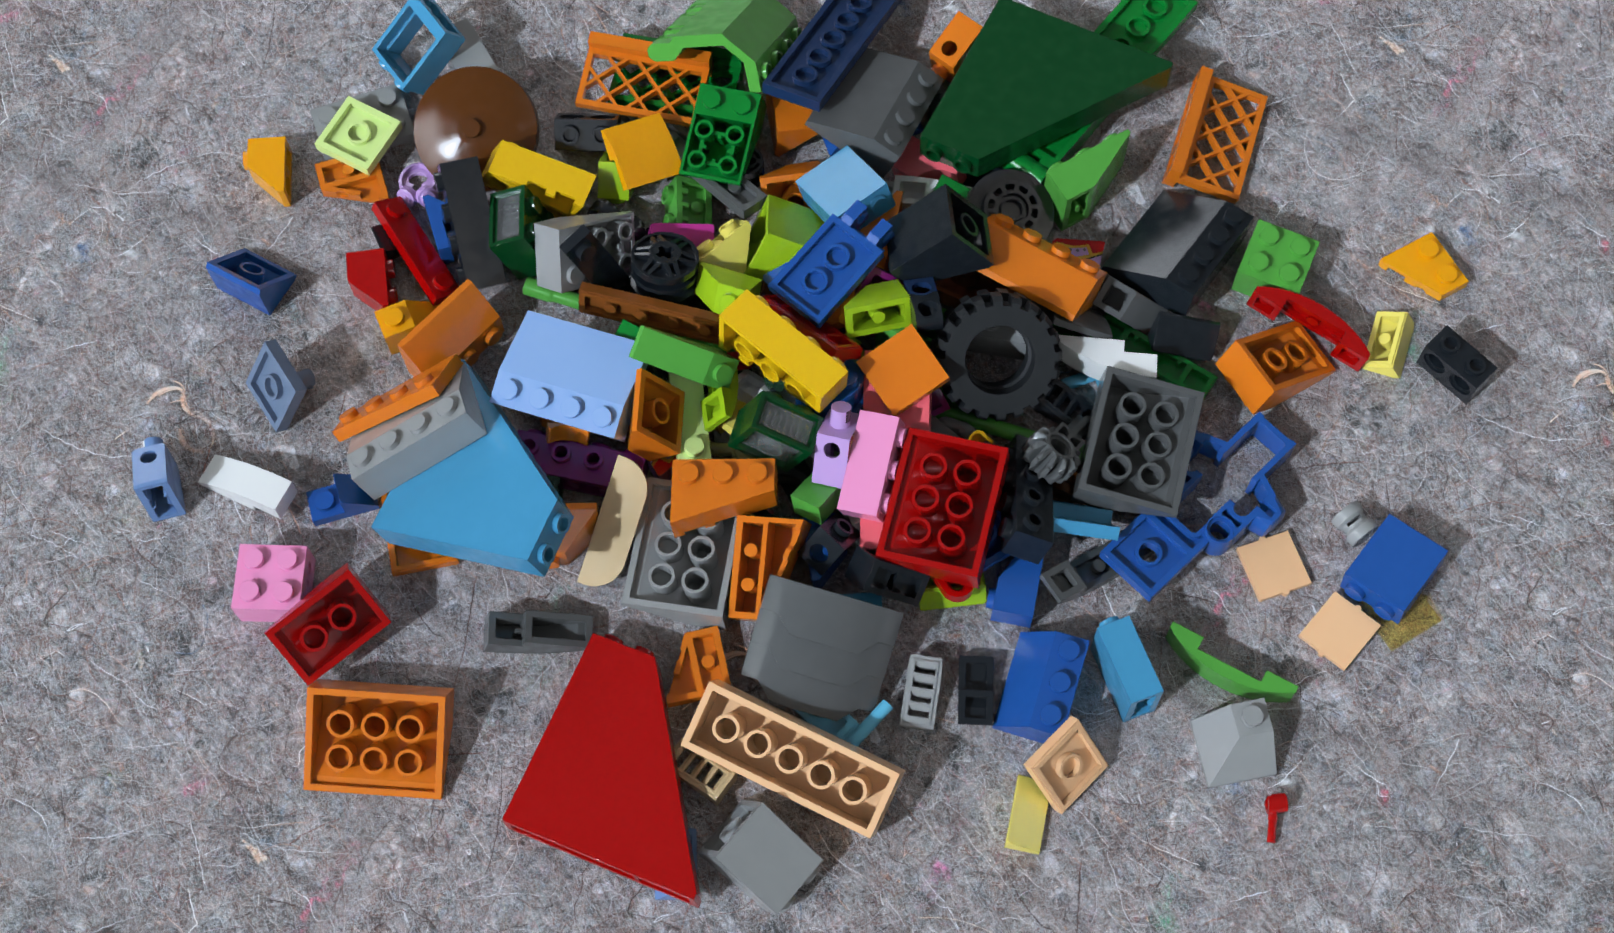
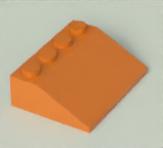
M317 679L307 687L303 790L441 800L444 793L453 726L454 688Z

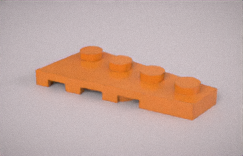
M455 353L383 395L371 398L358 409L352 407L339 416L340 422L332 433L339 442L344 441L440 396L461 368L463 362Z

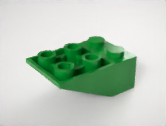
M700 83L679 174L741 186L760 137L767 108L762 94Z

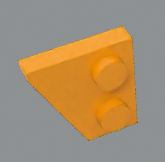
M1433 232L1381 258L1378 264L1385 271L1390 268L1405 277L1404 281L1406 283L1423 289L1426 294L1438 301L1465 288L1469 282Z

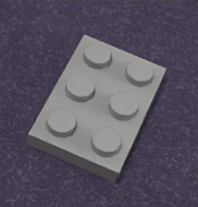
M395 84L352 97L401 121L403 129L389 148L414 141V127L402 91ZM346 99L310 110L318 138ZM323 153L325 161L334 159Z

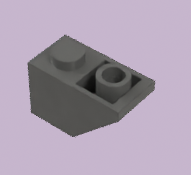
M1110 275L1092 303L1145 335H1148L1159 311H1168Z

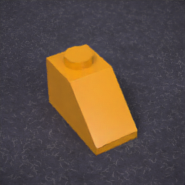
M286 137L248 139L247 151H243L244 169L249 170L254 182L284 207H291L292 150Z
M402 300L374 311L392 355L400 352L397 344L439 305L433 306L428 301Z

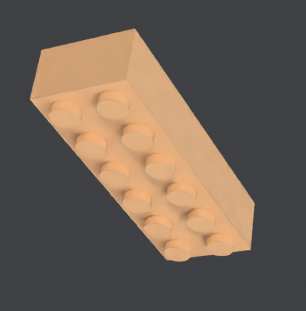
M719 679L709 681L681 742V746L869 839L877 834L906 771Z

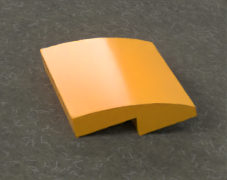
M660 113L601 130L609 160L615 161L623 191L679 174L681 160L672 136Z

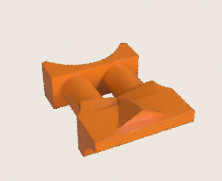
M539 417L541 426L546 428L545 439L547 443L568 440L588 446L590 432Z

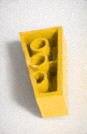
M746 289L719 315V347L726 352L734 349L740 354L738 356L739 361L747 366H751L753 363L757 364L765 378L773 383L781 380L784 382V387L789 394L818 413L824 410L847 387L849 371L845 364L839 358L831 357L824 352L820 344L813 337L805 336L798 331L788 317L780 316L772 310L769 303L762 296H755Z

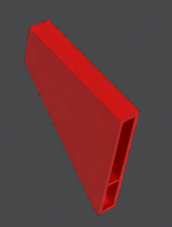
M593 633L502 821L512 831L699 908L702 901L660 667L654 657V653L649 649L638 645L634 649L623 645L624 642L614 635L605 634L603 637Z

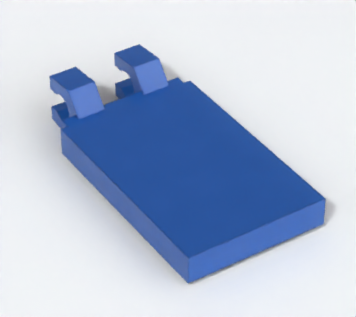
M858 199L842 217L832 214L768 284L769 291L819 329L883 259L885 252L883 248L894 236V232H892L893 225L883 218L867 236L858 230L869 217V214L866 212L868 207Z

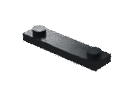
M584 224L560 245L559 248L592 284L626 292L630 291V277Z

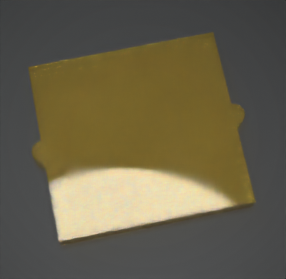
M1425 594L1419 595L1399 624L1379 617L1374 612L1373 607L1365 601L1359 604L1362 608L1361 611L1381 625L1377 632L1391 651H1394L1441 622L1439 616L1427 602L1428 597Z

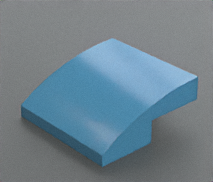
M1053 500L1054 532L1118 541L1120 527L1111 524L1112 510Z

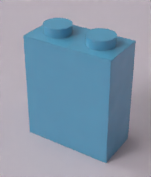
M848 145L795 181L805 203L824 222L832 214L842 217L858 199L868 207L866 212L869 214L868 219L858 229L861 230L896 206L887 183Z
M1113 616L1103 620L1099 624L1100 627H1097L1090 650L1124 723L1155 711L1164 690L1130 616L1119 619L1118 616Z

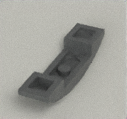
M1112 540L1071 562L1066 560L1039 576L1058 604L1088 594L1120 576L1099 557L1100 552ZM1148 548L1139 550V555L1143 560L1155 553Z

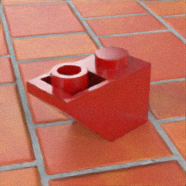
M384 248L346 253L347 279L355 297L375 311L399 302L396 287L392 288L391 282L392 278H396L394 259H388Z

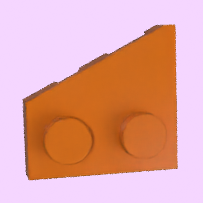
M336 159L314 164L320 188L325 197L369 203L390 199L380 161L370 176Z
M718 626L684 633L680 647L681 652L673 672V681L666 698L668 708L700 701L709 681L719 679L731 685Z

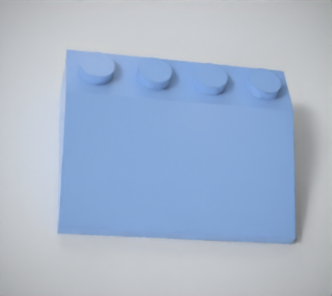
M528 310L499 368L489 402L625 442L630 425L636 371L640 368L646 370L648 364L629 357L635 340Z

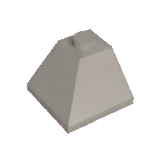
M1265 698L1229 704L1190 721L1208 789L1275 776L1277 774L1274 730Z

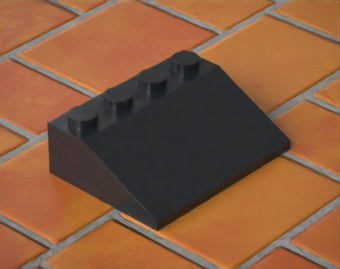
M1163 190L1102 265L1101 270L1172 313L1187 316L1242 244L1254 216L1225 200Z

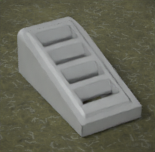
M910 654L899 727L934 731L944 659ZM915 669L935 672V675L917 673ZM913 682L933 685V690L913 687L912 685ZM911 696L931 699V703L910 701ZM910 709L929 712V717L908 715V711Z

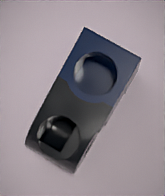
M933 277L904 280V288L910 296L912 325L917 332L943 329L940 297ZM917 288H928L929 292L916 293L913 290Z

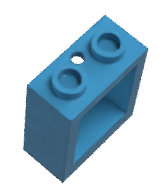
M408 0L374 45L372 51L379 58V65L394 77V84L405 93L414 92L424 95L466 39L435 0ZM424 24L436 40L412 70L402 58L401 53Z

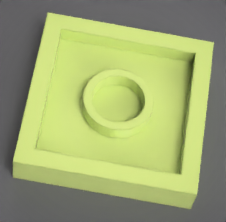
M348 96L314 144L318 151L370 176L403 129L401 121Z

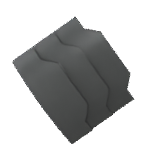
M769 574L741 675L757 679L770 702L823 718L838 721L857 709L872 712L877 703L904 613Z

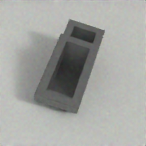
M526 610L524 614L489 611L484 620L483 652L534 654L584 651L593 634V615Z

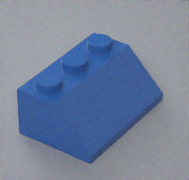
M1058 631L1020 632L992 728L1044 744L1069 717L1090 641Z

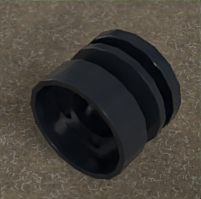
M655 232L645 235L636 241L631 250L630 293L693 307L697 300L695 289L699 267V251L694 243L685 236L673 232Z

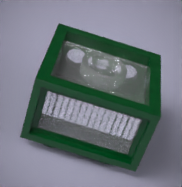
M525 184L490 194L489 248L519 280L537 275L534 223L555 218L541 204L538 196L533 195Z
M763 390L739 410L727 446L756 459L775 458L777 468L788 472L813 453L823 417L815 414L807 406L795 405L784 400L783 396L776 392Z

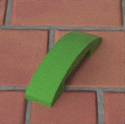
M1174 621L1165 637L1176 654L1193 671L1217 687L1238 696L1252 700L1265 698V702H1290L1299 687L1268 670L1261 681L1199 650L1204 637Z

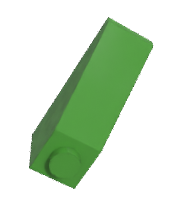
M643 325L639 328L629 357L717 389L721 386L725 388L730 387L740 362L718 348Z

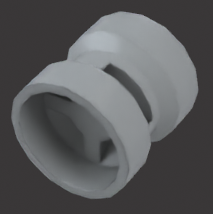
M1358 501L1347 505L1331 520L1338 530L1344 531L1346 540L1353 548L1366 541L1379 528L1372 518H1367L1364 515V508Z

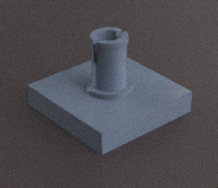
M274 339L264 342L246 380V385L275 432H280L288 429L307 389L314 388L315 376L309 368L296 372L279 343Z

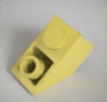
M731 219L719 228L720 234L712 241L707 239L696 247L699 251V266L703 261L740 273L746 271L751 224L748 220Z

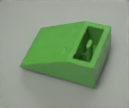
M1128 129L1119 134L1112 133L1108 135L1102 143L1092 148L1085 147L1081 149L1075 157L1065 162L1058 161L1054 163L1046 172L1044 187L1051 196L1054 206V222L1061 231L1089 217L1123 166L1131 133Z

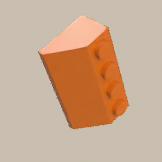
M998 213L987 217L994 265L978 270V272L1072 322L1092 307V303L1107 275V272L1099 269L1100 265L1097 262L1088 258L1080 259L1072 255L1068 247L1059 243L1051 244L1042 239L1043 236L1039 232L1030 228L1023 229L1015 225L1014 220L1007 215Z

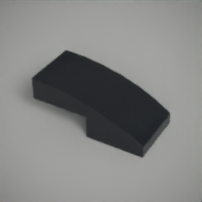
M959 655L958 724L993 726L994 657Z

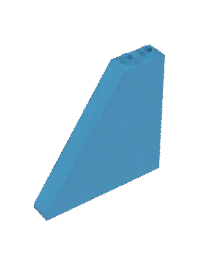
M461 359L467 365L487 434L391 490L371 528L389 544L545 577L565 534L570 528L574 516L502 408L497 404L489 402L492 393L482 378L465 360Z

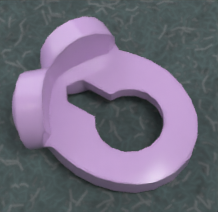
M413 163L403 169L399 176L398 183L400 189L397 191L396 197L401 196L408 208L413 207L417 203L425 207L423 196L426 195L438 199L434 177L423 163ZM419 175L425 176L427 180L421 184L417 191L414 190V185L409 182L410 179Z

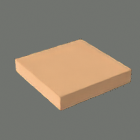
M1070 716L1023 764L1050 805L1060 814H1063L1109 766L1080 720L1073 716Z

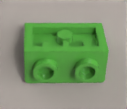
M676 175L662 191L661 201L662 204H665V215L662 223L712 224V194L693 178Z

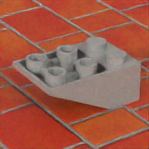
M625 211L564 216L534 223L537 286L565 293L579 289L582 281L591 283L559 248L583 224L591 231L628 276L631 275V250L635 245L634 212Z

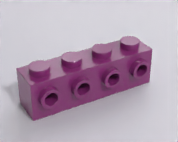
M518 429L517 431L554 487L605 497L618 455L633 460L640 466L647 478L649 471L647 460L630 452L628 449H625L624 452L613 450L608 445L594 442L592 445L588 444V446L568 440L547 443L545 439L546 433L541 430L529 429L524 431Z

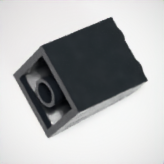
M944 184L887 220V222L893 225L892 232H894V236L887 243L888 268L897 279L904 281L933 277L934 281L986 269L994 265L987 215L947 184Z

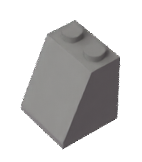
M744 799L741 800L697 852L705 861L766 912L778 915L779 912H785L792 906L796 900L794 894L803 884H809L819 872L817 867L823 861L815 851L763 802Z

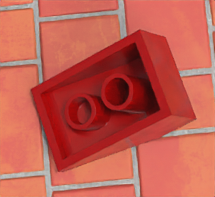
M347 562L318 584L269 627L264 634L307 686H309L389 625L391 618L387 610Z

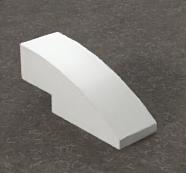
M1059 335L1060 341L1058 345L1062 349L1061 361L1093 379L1100 381L1107 366L1154 379L1157 378L1158 354L1124 352L1125 340Z
M214 455L198 481L199 485L255 511L258 508L279 519H282L298 492L293 482L254 465L220 455Z

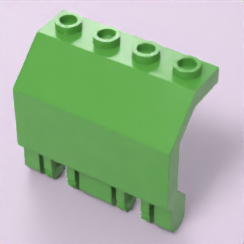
M696 0L685 10L684 14L680 15L663 32L662 36L660 35L648 47L647 52L648 56L656 62L675 61L686 48L724 46L744 63L749 92L756 93L762 92V83L801 34L802 29L798 27L797 17L777 0Z

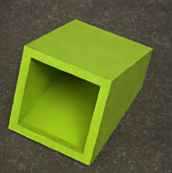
M768 194L751 227L747 268L743 274L763 280L764 274L789 262L825 222L810 208Z

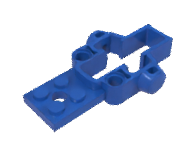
M1260 411L1228 442L1196 430L1190 461H1192L1198 454H1202L1214 459L1213 464L1218 468L1250 436H1254L1275 454L1252 477L1245 490L1249 496L1252 493L1254 494L1260 507L1256 506L1246 516H1239L1234 511L1235 503L1229 499L1197 532L1190 531L1177 518L1140 514L1119 534L1118 541L1112 540L1100 552L1099 557L1148 602L1163 590L1202 551L1212 556L1222 555L1247 531L1264 537L1284 518L1286 510L1277 498L1267 478L1290 457L1297 443L1287 438L1264 418ZM1187 470L1180 503L1201 481L1203 474L1198 470ZM1211 532L1222 534L1224 539H1216L1212 536ZM1144 548L1151 549L1155 552L1157 559L1152 562L1144 561L1139 555V550Z

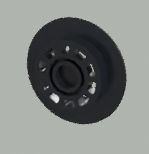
M1014 169L997 170L981 178L971 190L968 201L984 212L987 217L992 214H1004L1012 218L1014 224L1025 229L1024 225L1028 223L1029 228L1042 234V239L1044 240L1049 236L1054 223L1053 202L1047 189L1032 175ZM993 203V208H988V204Z

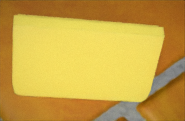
M1376 312L1367 345L1371 355L1362 366L1364 370L1391 378H1401L1414 330V322L1408 312Z
M1018 775L1004 848L1039 855L1049 802L1035 781L1027 776Z

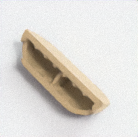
M621 455L617 457L577 580L578 583L587 586L608 584L622 572L626 564L648 496V483L643 470L638 464Z

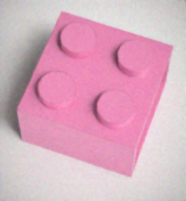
M239 545L231 609L241 621L276 622L312 591L316 559L308 546Z

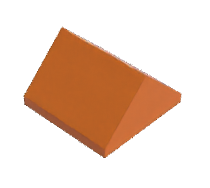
M766 94L765 103L767 105V115L776 156L780 157L818 135L815 131L804 125L812 113V109Z

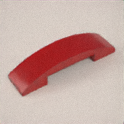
M1257 286L1246 305L1272 321L1275 320L1279 312H1282L1335 344L1330 355L1357 372L1371 355L1360 337L1344 320L1325 306L1301 294L1280 288Z

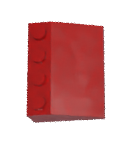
M908 427L875 556L946 582L979 589L1009 465V448Z

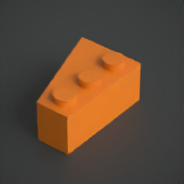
M775 458L673 459L670 525L675 538L685 535L684 532L703 526L705 528L716 525V522L734 516L737 518V515L746 516L777 506L778 471Z
M737 515L728 618L756 622L769 574L785 579L790 578L799 557L798 551L805 543L812 526L811 523L804 519Z

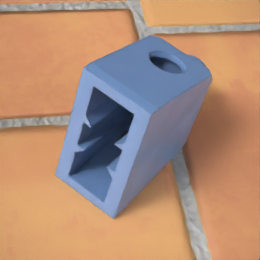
M160 437L146 438L143 441V447L135 449L131 453L135 493L153 522L185 515L186 509L177 463L166 444L163 443V439ZM163 486V490H159L157 487Z

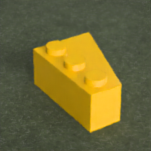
M501 140L492 151L482 173L484 185L497 192L525 184L533 195L538 196L541 204L555 218L574 216L583 208L597 176Z

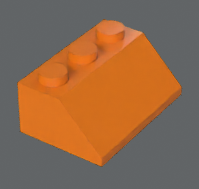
M467 279L407 334L397 346L409 373L416 376L455 353L470 366L474 365L479 355L488 346L496 344L505 330L499 314L473 282Z

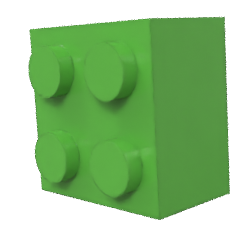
M1259 219L1231 289L1250 297L1257 286L1280 288L1299 294L1320 241Z

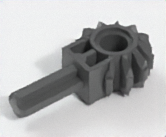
M1077 415L1068 425L1062 422L1057 428L1051 427L1048 429L1042 427L1036 430L1023 447L1025 453L1023 459L1030 464L1029 470L1037 473L1039 479L1045 478L1049 484L1054 482L1061 484L1068 480L1081 463L1079 458L1081 452L1079 449L1085 444L1082 438L1087 434L1090 417L1087 415L1085 417Z

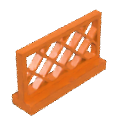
M590 31L588 38L589 49L575 105L580 108L636 118L660 113L665 123L690 127L692 118L679 116L674 108L687 100L695 108L696 101L693 99V96L696 94L698 96L700 84L688 91L681 80L692 74L701 76L700 83L708 84L709 76H712L714 68L712 52L686 48L675 61L656 62L648 56L647 52L648 47L653 43L652 41ZM595 58L606 59L612 65V67L599 75L592 68ZM629 64L638 65L642 72L627 80L621 69ZM659 69L668 70L672 78L658 86L651 77V74ZM617 73L623 84L609 92L602 81ZM647 78L654 89L639 97L632 86ZM677 83L684 94L669 102L662 91ZM596 84L605 93V95L595 101L585 99L586 91ZM628 89L635 100L626 106L618 105L614 97ZM658 94L665 106L657 111L648 110L644 102Z
M1202 65L1192 81L1162 183L1171 187L1179 183L1236 204L1239 200L1268 96L1212 76L1214 70ZM1213 87L1224 91L1229 100L1218 104L1212 95ZM1246 99L1257 103L1256 111L1246 114L1240 101ZM1232 105L1239 118L1228 122L1221 109ZM1214 112L1221 125L1210 130L1204 120V116ZM1243 123L1249 136L1239 140L1232 127ZM1225 131L1232 144L1221 148L1214 134ZM1206 138L1214 151L1202 155L1196 143ZM1236 149L1242 160L1241 163L1231 166L1224 153ZM1217 156L1225 170L1213 174L1206 160ZM1199 164L1206 177L1198 180L1188 176L1190 167ZM1228 175L1234 185L1233 191L1221 188L1217 179Z

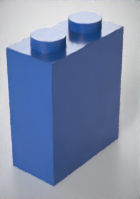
M1389 514L1345 572L1340 587L1353 600L1363 601L1372 607L1379 617L1399 624L1443 564L1448 550Z

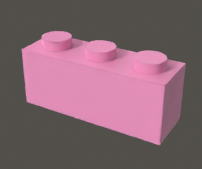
M860 410L837 509L843 515L883 523L891 496L892 481L895 480L899 461H897L900 448H903L908 430L905 428L906 424L900 417Z

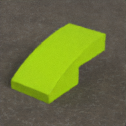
M737 369L729 388L721 386L717 389L707 386L709 396L700 401L705 431H712L732 417L738 397Z

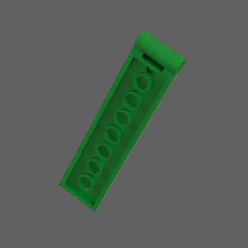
M1121 0L1094 32L1156 56L1197 8L1198 1ZM1108 115L1000 167L1028 173L1044 186L1048 169L1058 161L1065 162L1071 159Z

